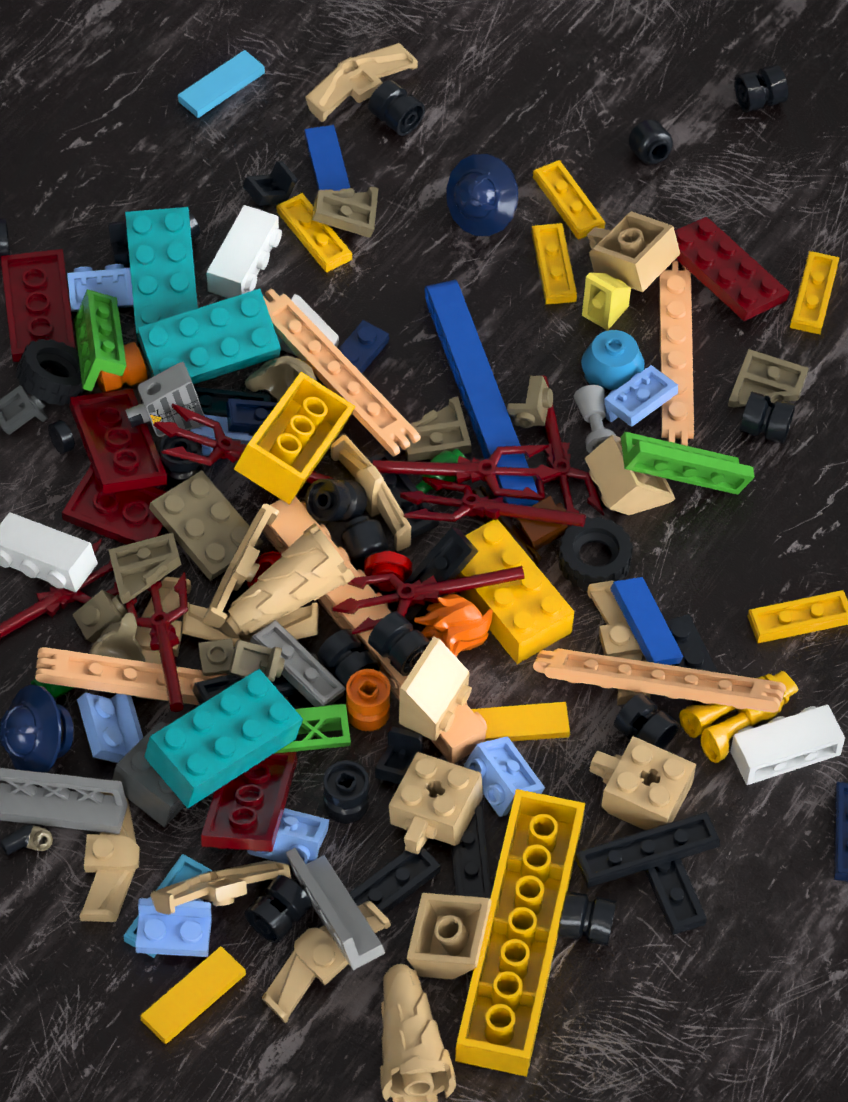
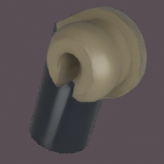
M26 825L0 840V845L6 855H10L22 847L36 851H45L53 843L52 834L48 830L33 825Z

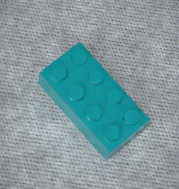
M188 207L125 212L137 344H140L138 327L198 308Z
M261 289L138 327V339L152 377L183 361L192 383L196 384L280 357L281 346Z
M258 669L151 735L144 758L188 809L296 740L303 718L265 674Z

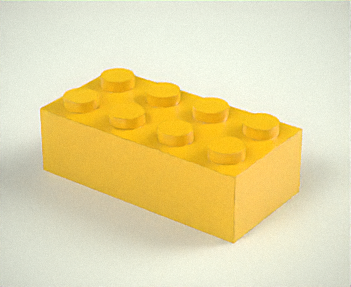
M300 372L249 441L234 470L290 505L331 444L340 434L356 406L303 372Z
M493 519L465 535L478 550V553L455 579L518 566L523 567L525 579L459 592L463 598L473 603L479 609L482 616L489 609L493 610L489 630L516 664L521 663L572 633L574 610L498 519L496 521Z

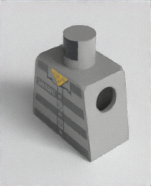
M183 361L139 384L138 391L143 403L125 410L132 428L150 421L156 436L159 437L166 434L153 426L154 422H175L179 428L185 430L205 426L193 420L186 422L172 408L173 403L204 416L194 385Z

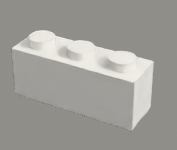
M246 205L243 206L207 270L208 292L231 298L254 290L260 269L264 270L266 268L272 247L276 248L282 236L277 215Z
M11 512L0 523V566L4 568L11 567L23 572L30 578L37 577L45 580L56 588H65L77 592L98 564L90 542Z
M828 704L818 708L811 706L803 709L799 714L786 718L784 716L776 717L769 721L768 724L755 728L748 726L739 730L733 735L730 753L746 785H750L841 755L845 736Z

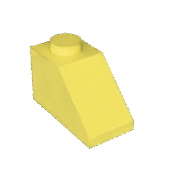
M589 273L585 281L582 316L608 331L629 307L631 287L627 286L622 280L615 279L607 273Z

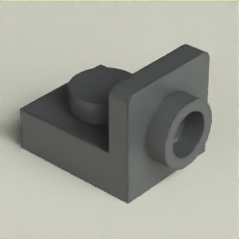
M19 385L0 399V426L3 431L10 435L33 417H37L42 422L46 421L48 416L43 409L46 406L45 401L35 398L34 395L29 394L24 387Z

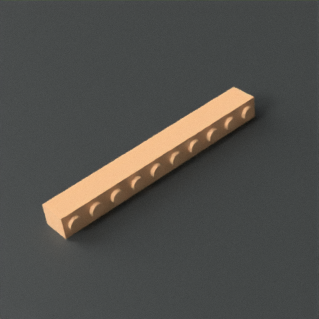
M295 496L290 505L281 499L270 505L278 509L279 514L271 525H265L262 532L279 553L286 551L304 534L303 531L315 523L345 561V566L350 568L354 576H366L362 570H356L350 563V558L345 549L335 545L326 526L322 523L318 524L308 513L305 501L300 502ZM349 584L341 585L317 599L341 630L351 629L353 631L368 617L372 620H377L391 613L387 603L360 608L355 614L333 612V607L350 597L358 601L383 596L379 592L375 593L369 584L364 589ZM372 630L355 634L363 643V650L368 649L381 665L379 672H382L388 678L390 690L399 700L400 687L408 676L400 674L390 664L388 657H382L368 644V638ZM467 702L463 706H457L454 711L455 718L447 732L442 731L436 741L431 740L448 762L453 764L471 754L478 743L485 742L486 722L480 713H474L470 709Z

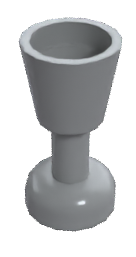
M599 385L584 386L574 394V400L584 420L590 423L592 430L585 439L588 453H591L611 435L616 436L612 430L604 429L602 420L606 416L605 390Z

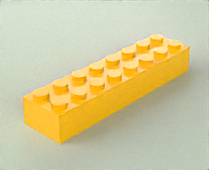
M519 789L515 791L490 898L492 903L478 965L473 970L456 1043V1062L527 1077L559 933L565 897L570 883L575 852L577 851L585 809V803Z

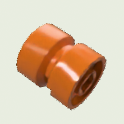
M135 342L124 344L127 366L122 376L100 371L97 383L102 393L121 390L124 383L133 386L148 379L143 357Z
M363 669L350 676L346 683L347 717L352 726L362 731H374L387 723L390 717V683L382 672L374 669Z

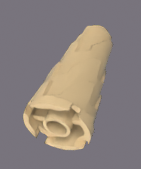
M315 523L303 531L304 534L281 554V558L258 577L256 583L232 602L231 608L227 610L230 616L226 618V621L237 635L241 632H244L246 636L248 634H255L283 615H289L312 600L319 599L337 587L345 586L355 578L350 568L345 566V561Z
M405 964L394 965L389 968L383 977L384 1001L381 1003L383 1065L380 1066L382 1094L386 1102H388L390 1097H392L393 1102H438L437 1094L445 1091V1097L447 1098L456 1087L455 1073L448 1050L444 1049L437 1022L433 1020L427 994L422 990L416 970H412Z

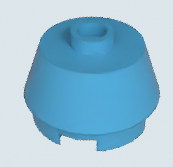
M608 330L597 335L583 353L581 360L587 382L590 385L602 386L607 390L620 388L631 380L635 374L642 372L645 367L644 358L635 339L628 333L620 330Z

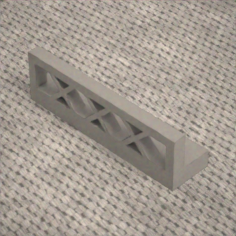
M0 768V781L9 783H0V821L120 834L128 806L121 781ZM33 784H35V785H40V786H42L43 788L36 787V786H34ZM101 792L113 793L114 796L104 795Z
M296 848L286 852L297 882L309 896L312 906L352 970L385 954L380 940L325 855L305 864Z

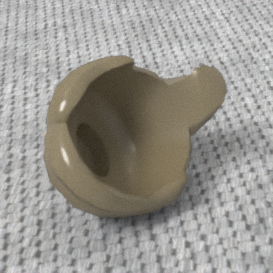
M282 356L265 362L244 383L247 389L252 392L267 390L279 402L300 372H303L315 381L317 379L313 369L301 359L294 358L293 356Z
M126 613L120 622H113L103 630L100 637L92 645L89 654L145 662L141 652L142 649L135 639L137 621L134 614Z

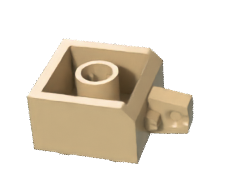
M632 211L611 231L594 227L587 234L592 249L589 255L594 273H607L615 279L622 280L627 286L641 292L680 255L674 226Z
M634 736L622 756L616 754L614 757L597 751L590 763V772L603 778V782L607 784L603 791L601 805L608 814L643 830H649L674 821L693 784L696 769L695 763Z
M420 752L416 753L389 803L391 825L407 830L404 837L406 851L419 854L428 838L454 846L460 843L464 832L475 814L476 807L479 806L483 798L481 772Z

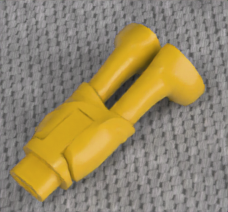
M780 671L774 676L768 673L764 677H757V679L782 682L786 686V691L777 712L737 709L733 706L714 703L691 705L680 712L679 718L683 729L692 738L702 734L701 747L704 754L711 762L718 763L722 761L729 753V741L734 734L762 720L772 719L782 711V706L789 702V697L798 692L797 685L785 671ZM735 709L738 710L737 715L721 723L710 726L714 721H716L720 717L726 715L727 713Z

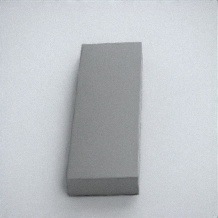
M276 620L252 636L250 643L268 648H282L280 657L285 658L282 675L314 707L329 706L344 695L346 688Z

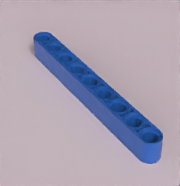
M455 279L425 286V299L484 459H489L497 447L520 446L458 281ZM502 454L496 466L529 468L524 454ZM496 475L500 488L524 490L528 487L538 494L532 476ZM503 497V503L533 506L539 502L538 500Z

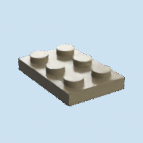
M202 470L150 502L149 506L151 512L169 533L173 532L178 544L210 581L227 570L249 528V524ZM260 537L254 546L257 550L261 549L263 545Z

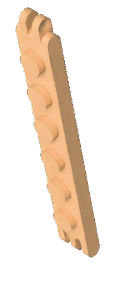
M674 260L671 263V270L665 269L659 275L660 372L678 384V394L660 406L661 438H667L668 442L675 443V439H680L681 445L688 446V439H694L691 272L684 266L683 270H678V260Z
M273 289L265 292L267 299L264 296L263 298L276 334L302 361L313 369V373L329 390L356 406L352 414L393 457L400 453L397 444L405 450L410 447L409 440L412 443H416L421 439L419 433L286 294L283 293L279 296Z
M46 647L38 649L37 670L35 674V679L38 682L169 701L162 664ZM176 667L183 703L200 705L192 691L194 683L229 674L204 676L202 670Z
M560 648L555 649L554 652L540 651L533 664L535 671L545 673L548 678L565 680L570 683H585L598 685L602 688H617L630 690L635 693L662 695L671 699L682 698L700 701L704 704L714 703L733 706L737 709H753L772 713L778 711L786 691V686L782 682Z

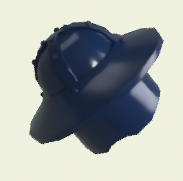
M472 154L461 160L450 174L446 187L447 205L453 220L461 229L475 236H492L504 230L514 218L518 205V185L511 169L501 159L490 154Z
M28 685L20 689L12 700L9 710L0 719V743L9 753L14 767L17 770L47 773L54 765L56 759L64 756L70 750L73 742L74 728L69 711L63 706L56 704L53 696L42 686ZM60 717L62 718L63 726H64V736H63V741H62V743H61V731H62V727H61Z

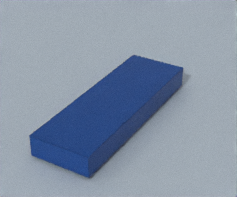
M334 125L304 129L318 191L331 189L340 191L341 189L350 188Z
M643 577L614 581L610 589L647 662L665 665L679 664L684 656Z

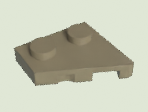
M369 187L367 192L355 193L353 188L341 189L340 191L332 189L319 190L314 200L312 220L370 238L375 228L378 188Z
M748 349L728 406H746L752 391L769 396L772 403H775L778 399L786 402L798 401L808 376L809 368Z
M458 396L451 398L449 405L436 412L433 409L425 414L420 421L411 423L421 439L416 443H412L409 440L410 447L405 449L407 461L414 462L433 459L440 452H452L455 448L463 454L471 453V441Z
M173 532L108 550L122 604L128 603L182 565Z

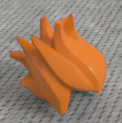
M448 594L437 597L439 603L429 605L427 607V610L430 611L428 614L414 618V622L426 625L422 634L427 639L433 636L439 638L457 657L461 651L474 649L486 641L489 635L488 630L491 625L493 610L489 609L482 616L479 609L467 599L457 594Z

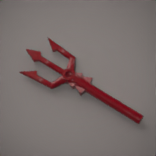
M543 376L549 388L548 379L546 376ZM552 405L551 408H548L545 423L549 442L547 445L549 447L544 449L543 452L547 456V464L551 468L560 471L561 475L543 481L537 478L535 480L537 492L545 498L544 484L552 480L560 481L566 511L579 513L573 507L567 479L569 477L583 479L590 496L587 499V503L604 516L594 482L589 472L570 467L571 454H568L570 443L561 442L555 410Z
M173 403L172 408L186 422L193 420L212 428L215 440L181 429L175 422H154L153 426L170 438L179 436L213 448L208 457L187 452L183 446L163 450L162 454L208 466L213 465L220 458H228L231 462L235 463V461L240 459L247 444H241L240 440L233 441L230 437L225 436L219 422ZM313 471L306 482L312 484L318 479H333V477Z
M549 445L500 446L495 449L489 459L482 461L474 457L470 461L459 456L457 463L373 460L372 463L380 473L456 476L457 483L470 479L472 483L482 480L487 482L494 496L542 501L545 498L528 487L524 490L500 488L496 475L536 476L540 481L561 475L560 471L542 464L537 468L496 467L502 454H526L530 458L548 448Z
M422 477V480L436 491L448 489L463 492V498L455 499L426 495L422 491L400 493V498L416 505L424 502L459 507L453 514L429 512L427 508L404 514L405 518L456 522L465 515H478L482 518L486 515L496 521L499 516H507L584 527L586 515L582 513L503 503V497L489 500V496L479 497L477 494H473L469 485Z
M102 539L92 545L95 556L102 543ZM111 559L107 565L91 573L77 592L65 588L50 587L49 592L36 593L38 602L0 623V639L44 613L53 618L59 608L65 609L68 603L78 601L86 604L92 597L80 591V589L113 571ZM114 582V588L106 592L114 596L119 595L117 583Z
M522 566L442 582H437L433 575L422 583L418 580L413 584L403 583L394 573L355 577L347 584L364 589L367 584L390 582L397 593L358 601L350 597L333 607L332 610L333 612L355 614L360 608L399 601L397 611L405 617L408 608L415 603L422 605L425 604V601L439 603L437 597L440 595L525 579ZM368 617L352 631L351 635L374 629L381 619L372 620Z
M185 572L174 586V591L179 593L180 607L169 613L163 612L159 589L162 587L160 580L146 589L151 591L155 612L151 618L137 617L134 604L137 602L136 597L125 603L127 613L134 614L138 627L152 628L149 633L151 637L150 647L152 651L159 650L169 705L173 712H180L184 708L173 653V646L180 644L175 635L176 631L171 623L188 612Z

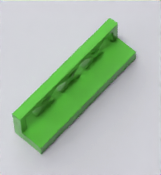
M87 289L74 322L82 388L92 391L100 371L122 376L127 365L117 297Z
M624 432L621 436L624 469L737 495L755 478L753 467L739 464L737 457L630 432Z
M346 704L295 709L303 718L298 734H309L303 741H293L276 753L351 746ZM342 730V737L328 738L321 732Z

